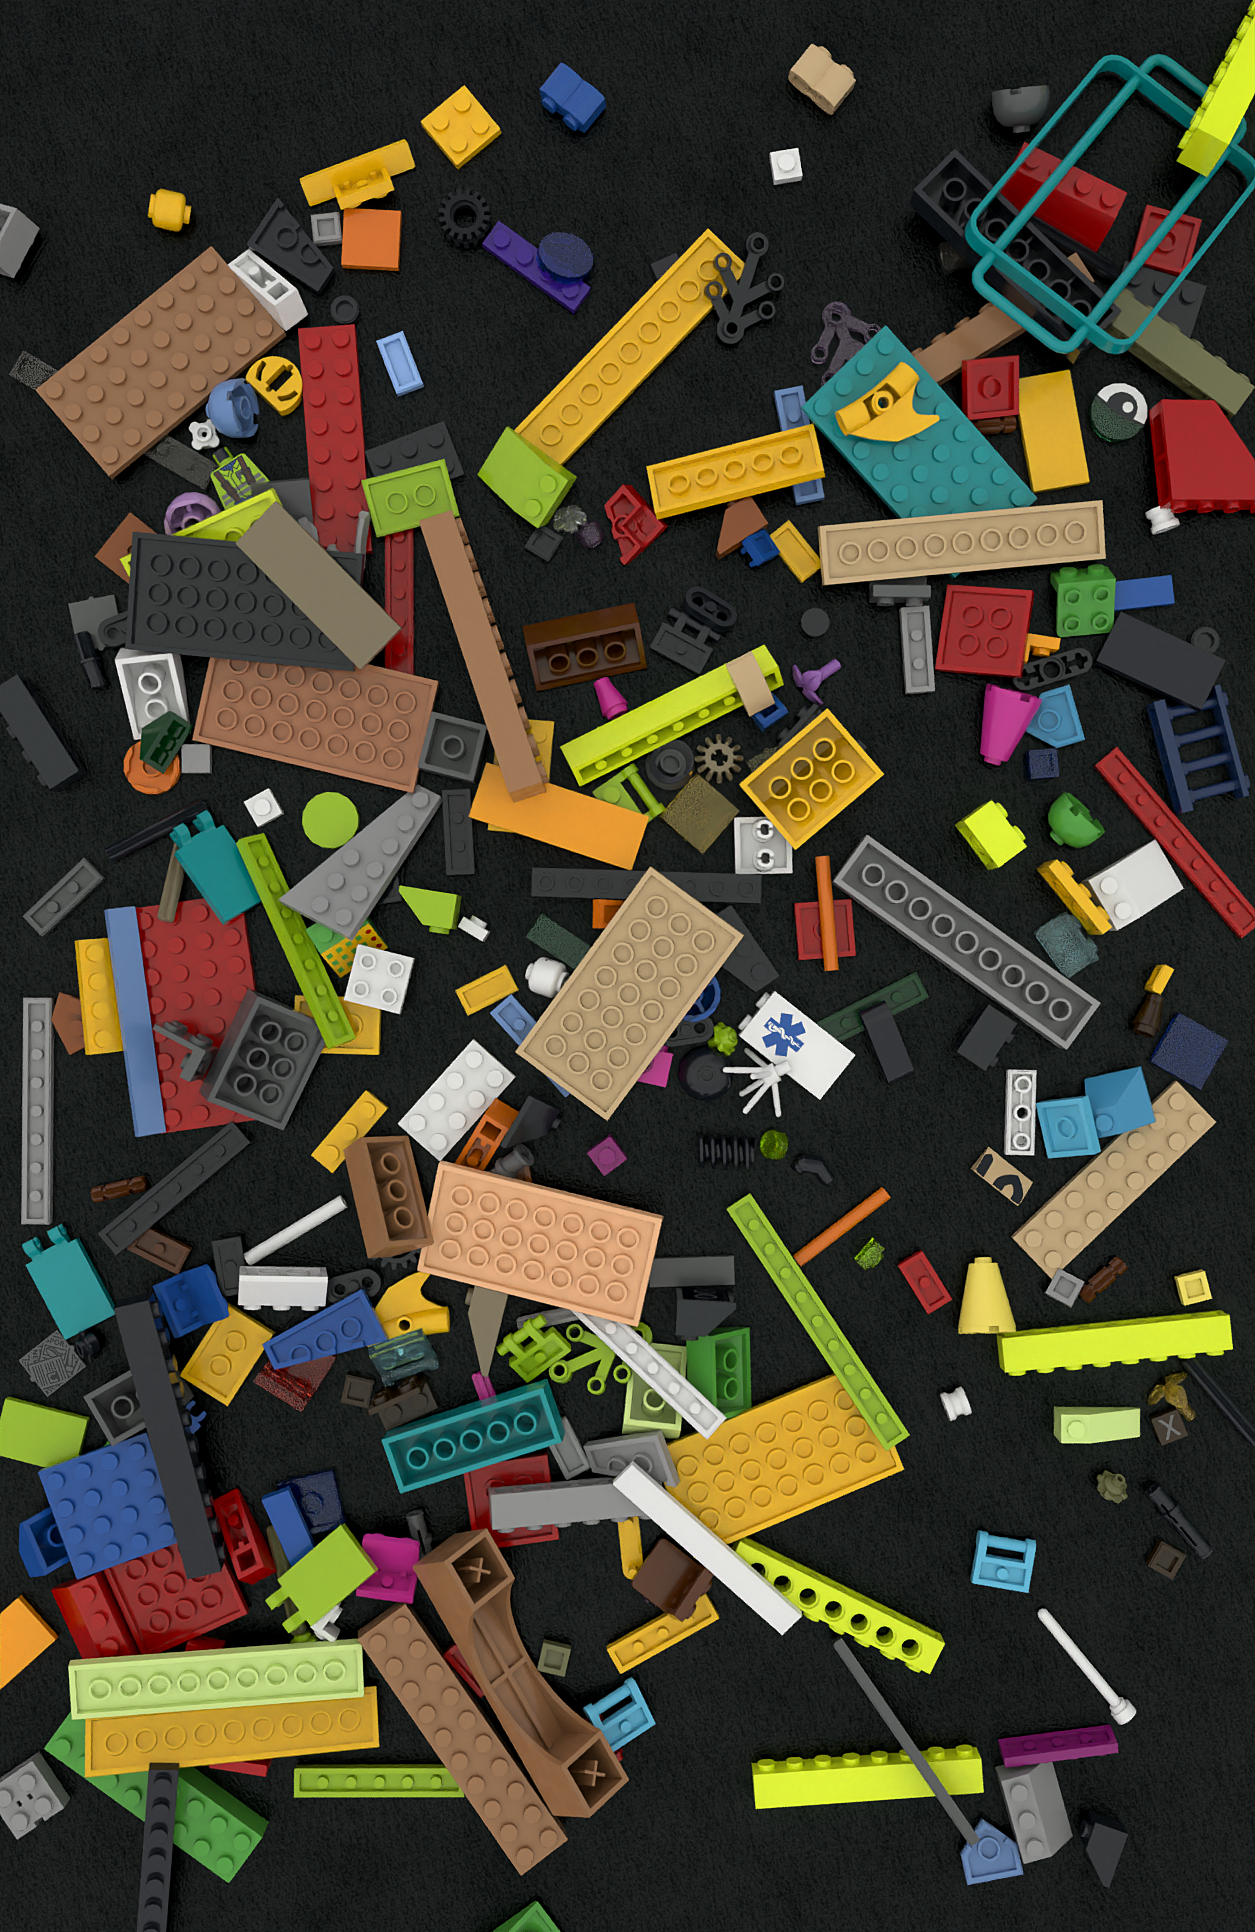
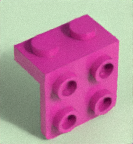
M378 1533L365 1534L362 1548L379 1570L356 1589V1596L413 1604L418 1576L412 1566L420 1560V1543L410 1538H395Z

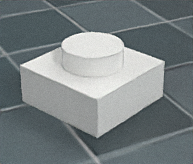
M798 148L770 152L769 159L774 185L802 180L803 175Z
M269 788L244 802L257 827H262L284 814Z
M473 915L471 919L463 917L458 925L459 928L484 942L490 931L485 929L487 923Z

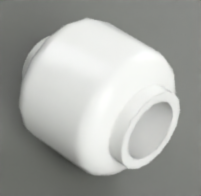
M546 957L539 958L534 964L530 963L525 974L530 990L549 998L556 997L570 977L563 963Z

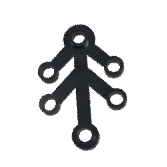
M753 233L744 241V251L747 254V258L739 283H737L731 270L732 259L729 254L720 253L713 259V267L720 273L733 301L730 311H728L721 297L723 287L717 281L708 283L704 288V294L711 301L719 318L716 325V334L723 343L734 344L738 342L744 335V328L760 320H768L775 314L774 304L770 301H765L758 305L757 310L740 317L745 304L769 292H777L784 286L783 276L779 273H773L767 277L766 281L749 289L759 257L768 250V240L762 233ZM755 239L761 241V249L754 247L753 242ZM720 257H723L727 262L725 268L720 267L718 264ZM773 277L778 279L779 286L777 288H774L771 285V279ZM710 286L717 288L718 294L716 296L710 294ZM764 305L770 309L769 316H765L762 313ZM729 323L735 327L734 334H730L727 331Z

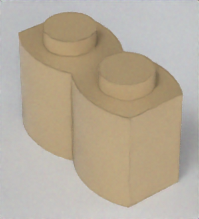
M814 44L808 47L791 68L788 80L799 91L809 96L820 108L830 115L836 111L853 90L856 82L850 68L833 62L832 56L826 48L822 46L817 47Z

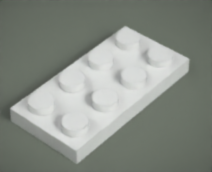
M473 1039L401 1119L398 1125L436 1159L441 1161L516 1076Z

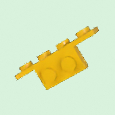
M403 139L300 178V183L310 206L336 197L341 210L355 208L366 200L382 198L388 192L393 191L394 187L390 177L413 169L415 163L408 143Z

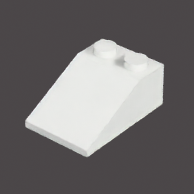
M120 648L115 658V663L134 740L141 739V732L144 726L168 711L174 712L190 723L184 671L180 654Z
M1156 839L1081 882L1091 893L1092 897L1090 899L1096 907H1102L1109 915L1110 919L1108 922L1112 926L1109 931L1121 929L1184 889Z

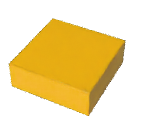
M1156 965L1144 987L1145 990L1152 994L1161 995L1174 969L1167 965Z

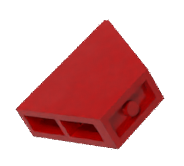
M1162 399L1149 410L1160 509L1169 508L1172 513H1182L1187 510H1197L1198 513H1208L1214 510L1234 513L1240 510H1249L1250 513H1255V460L1215 400Z

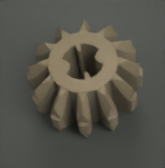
M717 734L715 738L716 744H713L712 740L707 737L705 738V744L708 749L700 745L697 747V751L705 756L695 757V762L704 763L697 771L698 773H703L705 770H708L709 772L705 778L707 781L711 780L713 774H717L716 782L720 784L723 773L729 781L733 779L729 769L737 773L740 772L741 768L733 762L743 761V756L733 755L740 750V746L735 745L730 749L728 746L732 742L731 737H728L725 744H722L721 735ZM716 752H721V756L726 757L727 761H723L722 766H717L716 761H711V756L715 757Z

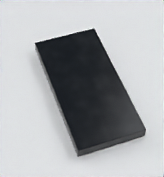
M1120 612L1095 664L1200 712L1226 660Z

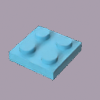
M1089 1096L1044 1100L1036 1103L1048 1158L1093 1155L1101 1152Z

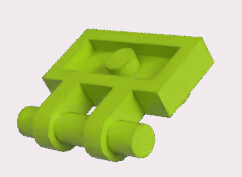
M539 1314L534 1319L529 1318L523 1323L521 1329L514 1334L509 1333L503 1338V1342L496 1347L501 1356H504L509 1351L514 1354L509 1358V1365L527 1383L571 1351V1344L553 1326L545 1332L540 1329L547 1324V1320L542 1314ZM531 1336L533 1341L523 1347L520 1343Z

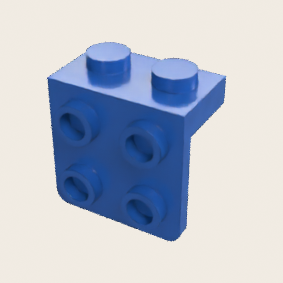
M207 1264L181 1272L153 1285L174 1338L181 1337L203 1325L229 1317L227 1301L221 1295L216 1283L215 1273Z

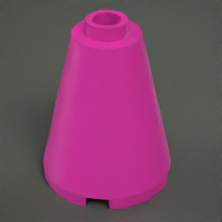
M987 683L980 754L985 756L984 761L995 765H1001V761L1008 762L1041 706L1043 699L1009 688L1002 689L998 685Z

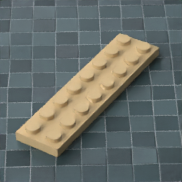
M1173 1081L1151 1102L1156 1122L1116 1135L1101 1152L1093 1157L1011 1236L1051 1279L1055 1276L1058 1268L1062 1270L1216 1123L1177 1081Z

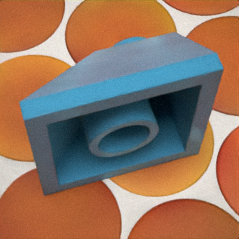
M1141 1066L1084 1079L1086 1096H1089L1098 1138L1125 1133L1156 1122Z

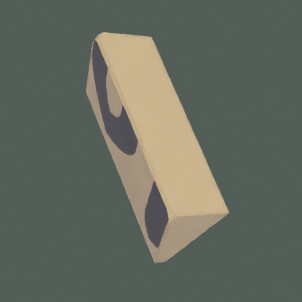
M989 1147L970 1168L1017 1206L1022 1202L1033 1183Z

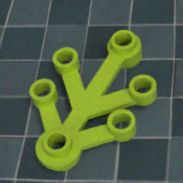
M640 1322L638 1327L629 1325L635 1332H642V1339L649 1345L651 1344L653 1335L651 1329L646 1324ZM572 1324L566 1330L568 1339L572 1342H583L597 1349L567 1362L561 1359L550 1366L549 1375L555 1382L564 1384L571 1380L573 1372L601 1360L595 1376L587 1384L588 1390L592 1394L600 1395L605 1391V1381L616 1353L598 1336L584 1331L578 1324ZM578 1328L580 1335L577 1338H572L571 1331ZM624 1361L622 1365L615 1368L613 1373L615 1380L622 1384L629 1382L632 1377V1368ZM558 1366H563L565 1369L564 1374L561 1376H557L555 1373ZM621 1369L627 1370L628 1375L625 1379L618 1378V1372ZM595 1381L601 1382V1388L598 1391H593L592 1384Z

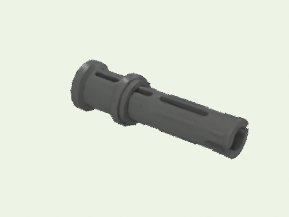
M520 1143L515 1145L513 1151L506 1157L498 1158L495 1167L489 1172L516 1178L518 1171L525 1166L530 1167L534 1163V1157L531 1151Z

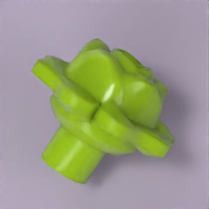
M718 1022L713 1028L714 1037L708 1040V1045L718 1047L720 1052H724L726 1056H729L731 1052L735 1051L734 1046L738 1043L737 1033L731 1027Z

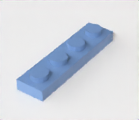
M803 386L774 391L781 432L810 424L809 418L800 409L806 403ZM821 478L792 485L796 505L824 500Z
M512 994L490 1012L519 1046L537 1023ZM548 1077L565 1097L571 1094Z

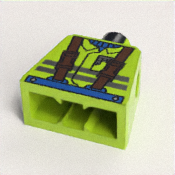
M223 447L213 454V458L219 468L213 471L210 476L225 510L252 498L250 483L269 481L244 453L234 458L228 448Z

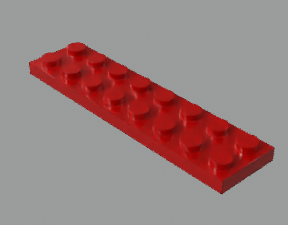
M355 324L298 329L313 522L317 528L319 544L325 550H327L328 545L336 544L340 552L354 553L359 513L361 511L370 513L361 482L368 479L366 454L364 452L365 438ZM371 520L367 536L366 554L373 553Z

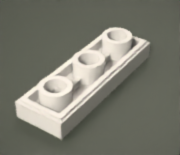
M1006 1069L1004 1154L1034 1155L1037 1070ZM1023 1107L1025 1114L1022 1117H1018L1017 1111Z

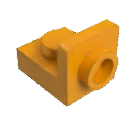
M1028 633L1024 664L1028 662L1029 651H1033L1032 655L1038 657H1049L1050 654H1054L1059 650L1061 638Z

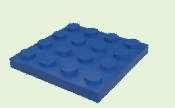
M147 1431L128 1437L114 1446H111V1444L43 1468L38 1472L77 1579L177 1543Z

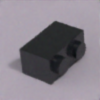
M983 1004L952 1051L979 1069L986 1071L988 1067L992 1068L999 1060L1000 1054L998 1051L1002 1045H1008L1015 1036L1016 1030L1014 1028L1017 1023L991 1005Z

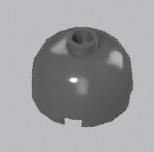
M1049 86L1021 87L1020 89L992 92L993 113L997 121L1004 127H1013V133L1029 132L1030 125L1039 123L1046 115L1050 99Z

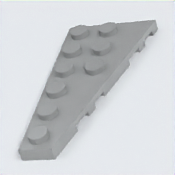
M416 785L414 793L407 792L283 895L279 901L286 907L352 941L442 803L441 796Z

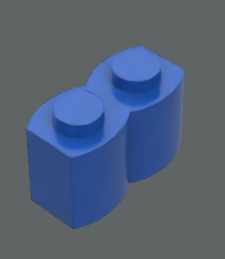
M562 62L539 89L542 105L551 113L556 111L563 115L564 123L573 131L578 129L585 133L606 108L605 97Z

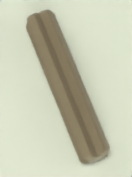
M175 842L157 918L160 921L167 923L174 921L185 874L184 868L174 855L179 850Z

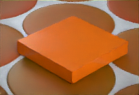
M345 208L342 268L399 271L401 211Z

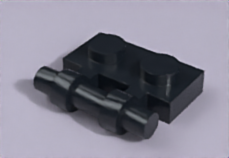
M672 606L667 616L677 622L674 627L663 622L650 645V649L689 671L700 675L713 652L712 648L704 644L706 639L709 638L718 643L722 633L690 616L685 609L681 611ZM685 626L699 633L696 640L682 632Z

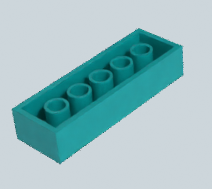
M544 1379L395 1427L386 1432L382 1438V1443L401 1494L561 1443L566 1431L548 1379Z

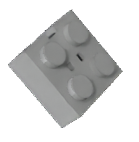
M40 1752L0 1778V1815L16 1839L37 1827L42 1818L46 1821L62 1810L70 1800V1796Z

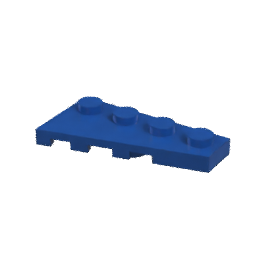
M361 1289L262 1345L274 1370L385 1342L390 1339L365 1289Z

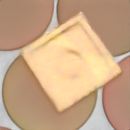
M696 773L659 817L703 854L739 813V810Z

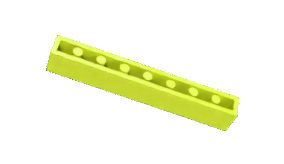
M762 645L752 650L751 652L762 671L770 691L784 685L779 667L766 646ZM724 664L560 746L579 786H582L742 706L743 703Z
M1222 1310L1021 1330L1013 1333H996L1000 1367L1011 1376L1024 1375L1026 1370L1036 1369L1039 1373L1053 1372L1055 1367L1078 1370L1082 1369V1365L1093 1364L1094 1367H1107L1114 1361H1121L1122 1364L1139 1363V1359L1150 1358V1361H1165L1167 1356L1178 1355L1179 1358L1196 1357L1195 1353L1206 1352L1207 1355L1216 1356L1224 1354V1350L1233 1349L1230 1315Z
M959 1745L956 1749L931 1747L927 1751H920L949 1795L984 1793L982 1761L977 1747ZM904 1749L900 1750L899 1753L874 1751L871 1755L846 1753L843 1757L818 1755L814 1759L790 1757L786 1761L762 1759L758 1763H752L756 1809L935 1796Z

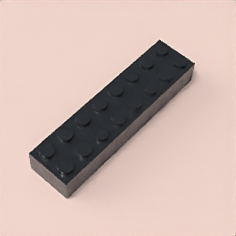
M954 149L913 190L909 205L975 268L983 257L968 244L965 237V226L974 210L994 186ZM999 192L976 220L978 231L994 244L1020 211ZM1029 220L1003 251L1086 317L1105 295ZM991 265L984 274L986 280L1007 300L1057 339L1068 341L1076 330L995 266ZM1113 303L1096 325L1106 332L1115 323L1122 311ZM1085 338L1073 352L1063 355L1074 364L1093 343Z

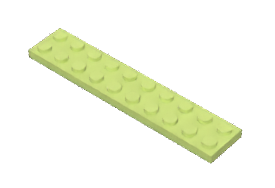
M358 1639L70 1660L68 1665L72 1720L364 1697L363 1649Z

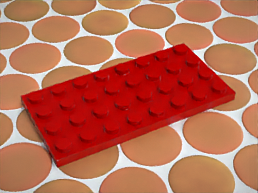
M203 898L178 902L174 921L167 923L157 918L160 905L136 908L166 1132L163 1133L229 1124L231 1121L238 1123L255 1120L211 1103L201 1095L199 1090L213 1061L203 1079L188 1082L179 1077L183 1071L180 1068L182 1060L187 1053L192 1054L193 1051L153 1030L156 1023L172 1022L175 1020L188 1027L187 1032L195 1036L198 1033L213 1040V1046L220 1048L248 988L257 992L246 913L244 912L223 925Z

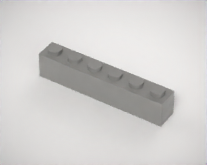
M616 1476L488 1488L490 1524L492 1530H497L500 1533L513 1532L514 1528L526 1527L527 1530H539L543 1528V1525L554 1524L555 1527L571 1526V1522L583 1521V1524L593 1525L598 1524L602 1519L623 1522L627 1521L628 1517L639 1516L640 1519L651 1518L613 1485V1480ZM656 1481L662 1486V1481Z

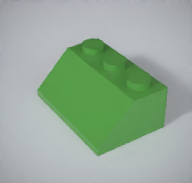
M714 1328L707 1336H699V1339L696 1341L686 1340L687 1381L714 1405L726 1419L736 1417L743 1411L752 1408L750 1328Z

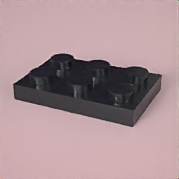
M444 421L364 451L374 477L445 459L451 482L465 477Z

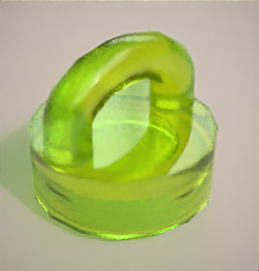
M775 1130L767 1131L760 1141V1150L763 1156L780 1160L785 1156L788 1148L786 1134Z

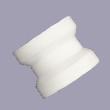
M1160 506L1145 513L1147 519L1151 520L1152 535L1180 525L1179 519L1174 517L1169 508L1160 509Z
M961 1386L956 1388L953 1393L948 1394L944 1392L940 1394L950 1421L956 1420L957 1416L961 1414H972L969 1402Z

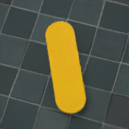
M638 1516L628 1517L627 1521L618 1522L622 1568L624 1575L629 1579H633L643 1564Z

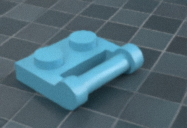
M978 1530L970 1578L973 1584L1028 1593L1036 1551V1541L1027 1538L1025 1541L998 1537L988 1535L986 1531ZM987 1546L1023 1552V1560L986 1554Z
M632 1677L623 1681V1686L593 1705L589 1703L583 1707V1711L590 1724L601 1729L613 1752L656 1724ZM627 1696H631L632 1702L603 1721L600 1720L599 1715Z

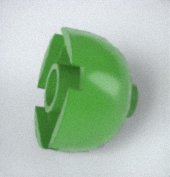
M1064 792L1050 807L1048 823L1052 831L1049 834L1059 845L1066 843L1075 848L1088 846L1102 836L1105 830L1097 819L1093 821L1089 814L1090 811L1070 793Z

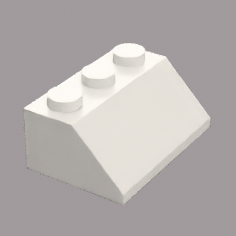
M240 1266L238 1305H244V1309L259 1310L261 1305L273 1306L274 1310H289L290 1306H302L301 1309L306 1311L319 1310V1306H325L328 1284L326 1267Z

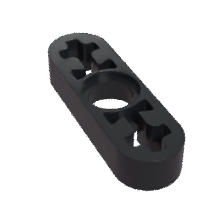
M1077 648L1024 664V675L1036 672L1034 666H1037L1038 677L1027 681V686L1023 682H1018L1017 678L1010 677V684L1016 691L1026 692L1082 675L1091 668L1092 656L1087 650ZM1075 655L1079 659H1084L1085 663L1081 665V669L1074 665L1066 669L1068 674H1065L1064 664L1074 660ZM1051 662L1057 665L1058 675L1055 678H1049L1044 674L1043 667L1046 663Z

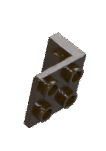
M416 1374L402 1380V1385L393 1390L391 1386H388L376 1392V1397L371 1400L372 1402L367 1409L369 1416L378 1412L386 1431H389L437 1409L439 1404L426 1375L419 1378Z

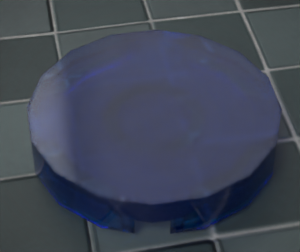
M552 232L544 236L539 243L536 255L539 268L543 272L549 273L551 275L550 278L554 281L564 284H577L583 281L584 277L588 276L593 266L591 249L577 236L566 232Z

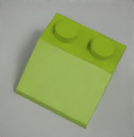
M399 886V892L421 923L430 926V932L449 934L450 929L457 930L462 896Z

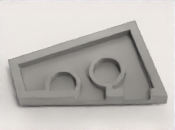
M662 1430L588 1441L583 1446L594 1473L617 1477L634 1461L656 1481L666 1482L667 1486L676 1487L680 1482Z

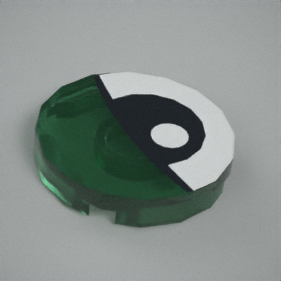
M1114 383L1104 387L1093 398L1090 405L1089 416L1091 426L1101 438L1110 442H1119L1133 438L1143 428L1147 419V404L1143 395L1135 387L1125 383Z

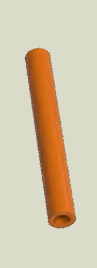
M819 856L815 857L824 971L839 970L830 857Z
M881 1187L793 1255L794 1259L802 1267L891 1197Z

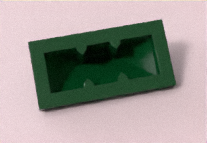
M168 711L144 726L141 732L140 760L164 774L192 730L193 725L174 712Z

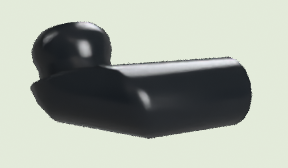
M804 1154L793 1162V1168L797 1173H815L822 1185H826L834 1179L823 1159L819 1156Z

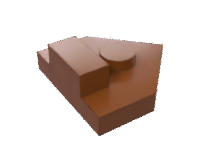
M59 992L51 1020L69 1055H72L85 1048L81 1002L79 997Z

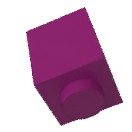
M611 1133L587 1151L589 1157L604 1176L627 1160L626 1153Z

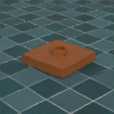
M132 513L127 515L95 555L98 560L128 584L130 577L120 559L131 553L132 533L157 534Z

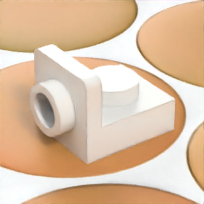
M341 1603L315 1625L310 1626L314 1630L315 1635L321 1640L334 1642L337 1639L340 1629L333 1623L343 1610L340 1607Z

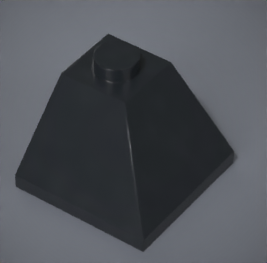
M531 1092L500 1146L508 1148L545 1136L549 1129L555 1132L563 1118L558 1115L561 1108Z

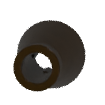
M1154 994L1147 995L1144 1004L1132 1022L1134 1025L1133 1032L1144 1037L1155 1038L1156 1033L1160 1032L1164 998Z

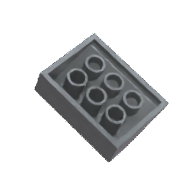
M248 988L199 1092L211 1103L284 1130L325 1045L315 1019Z

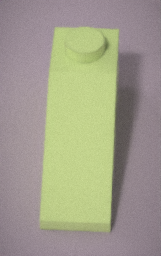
M1054 1407V1436L1060 1443H1097L1140 1437V1408Z

